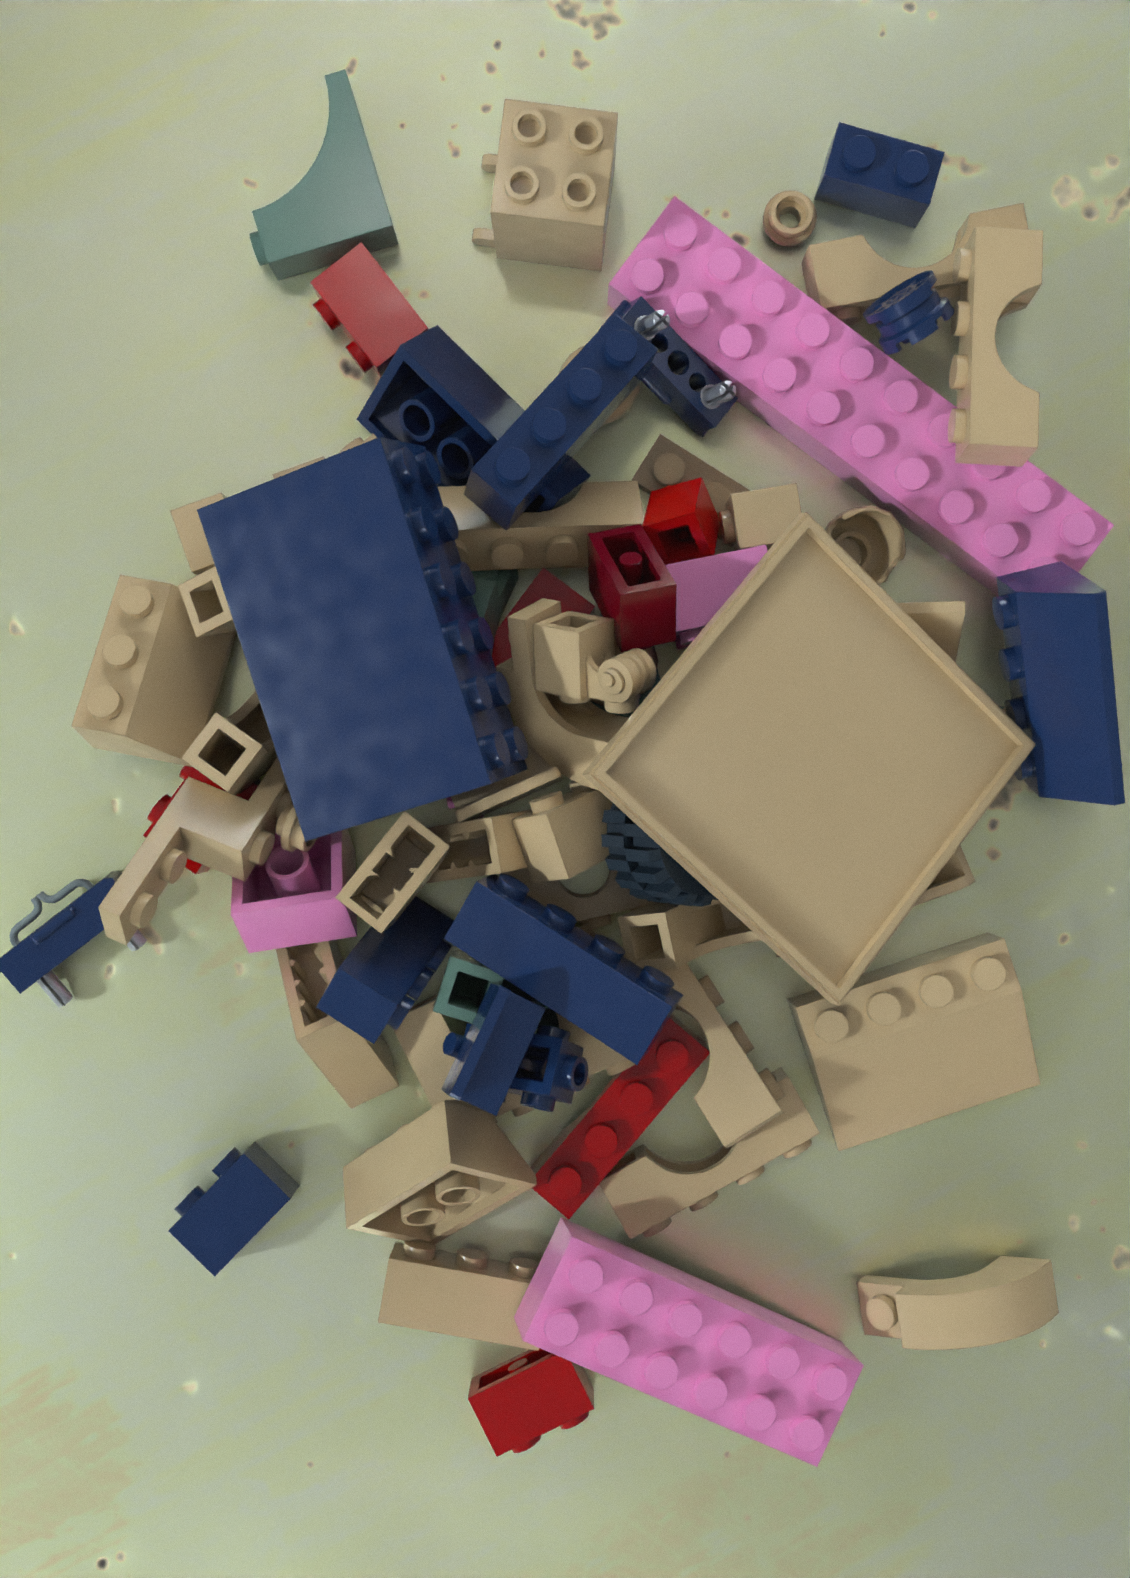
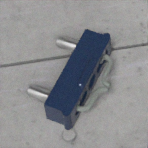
M642 296L630 303L623 300L606 322L616 313L658 349L642 382L663 404L668 405L695 434L704 437L708 430L715 428L737 401L736 386H730L732 382L729 380L722 382L669 326V315L662 317L666 311H655Z
M120 871L110 872L95 885L86 879H76L54 895L50 896L42 891L31 899L34 905L33 911L11 929L9 936L13 948L0 957V973L4 974L20 994L37 982L58 1008L65 1006L72 1000L73 995L54 974L52 969L104 930L98 907L122 874ZM78 887H85L87 889L86 892L22 941H19L18 933L41 914V901L56 903ZM137 929L127 946L131 951H136L146 943L147 939Z

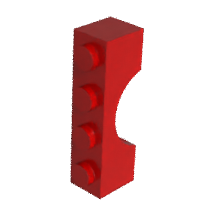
M672 1014L652 1048L640 1063L615 1074L590 1106L573 1123L563 1128L530 1168L535 1173L537 1185L532 1187V1189L569 1220L710 1054L706 1042Z

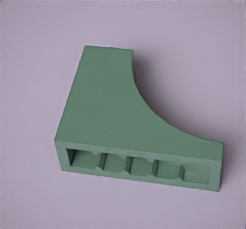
M345 69L325 75L329 97V119L322 147L313 165L301 181L288 193L271 204L252 211L258 231L249 234L254 253L260 266L269 264L278 281L332 265L361 242L370 253L399 244Z

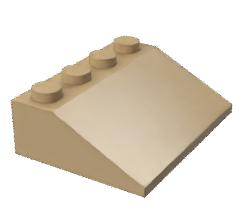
M986 932L863 973L840 1005L830 1003L817 990L787 999L838 1151L1040 1085L1022 989L1005 939Z

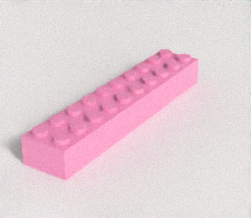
M675 196L609 283L607 304L615 310L623 300L630 303L642 296L655 311H666L662 317L669 315V326L722 382L729 380L732 382L730 386H736L737 402L877 507L891 512L901 525L996 596H998L996 579L998 576L1060 561L1079 573L1114 526L1028 460L1022 467L955 463L956 443L948 442L947 433L950 413L953 408H957Z

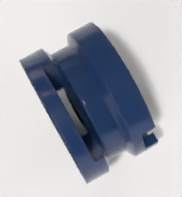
M932 270L919 273L895 286L874 301L864 311L863 316L868 324L878 322L876 327L881 334L878 342L885 354L890 355L900 352L902 350L900 342L903 344L910 342L911 345L918 343L939 329L937 319L942 316L944 321H947L954 314L955 310L947 297H940L937 290L931 288L937 281Z

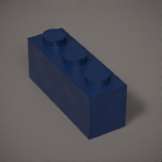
M416 896L397 921L382 934L372 926L368 929L336 971L316 1008L375 1044L387 1025L397 1031L414 1005L415 1001L413 999L417 1001L453 946L444 938L454 920Z

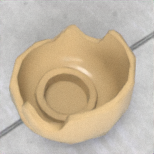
M875 506L850 508L839 513L825 528V531L877 584L886 582L897 563L905 558L906 542L904 528L889 511Z

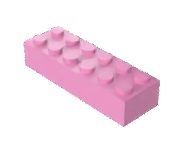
M562 1217L514 1316L524 1342L818 1467L864 1366L842 1341Z

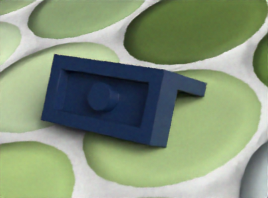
M491 983L441 1090L458 1101L463 1100L497 1116L546 1008L512 993L511 990L501 985Z

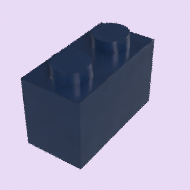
M839 122L828 149L814 200L916 228L930 205L945 152Z
M256 1142L243 1154L234 1147L212 1170L219 1179L206 1192L197 1185L174 1209L182 1217L169 1229V1232L213 1276H216L292 1198L300 1186Z

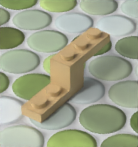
M278 756L249 801L191 777L186 779L98 907L106 937L127 945L138 928H145L151 922L156 912L159 896L168 883L174 884L180 878L187 858L244 882L256 864L263 865L267 861L274 846L279 816L287 804L293 805Z

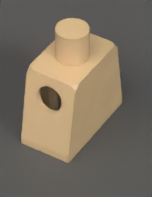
M404 811L335 898L382 934L397 921L438 869L450 846Z

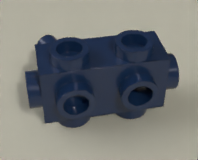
M467 1023L464 1036L453 1032L446 1036L443 1042V1052L445 1055L456 1058L471 1024ZM538 1025L536 1034L533 1035L507 1092L522 1095L520 1105L553 1112L556 1101L572 1104L574 1091L578 1092L584 1088L588 1078V1063L582 1057L584 1048L569 1041L571 1035L569 1031L546 1025Z

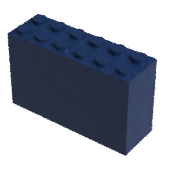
M378 437L197 509L305 842L483 787L528 770L525 761L528 757L527 742L522 730L518 726H514L508 704L511 702L509 685L504 675L496 671L490 652L494 645L492 632L487 621L483 617H479L472 596L476 593L475 579L469 566L465 562H461L455 543L459 536L458 526L450 509L443 505L437 487L441 483L440 470L433 455L426 451L425 446Z

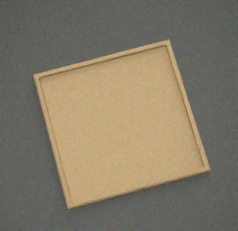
M807 512L796 516L582 775L830 1003L840 1005L1036 744Z

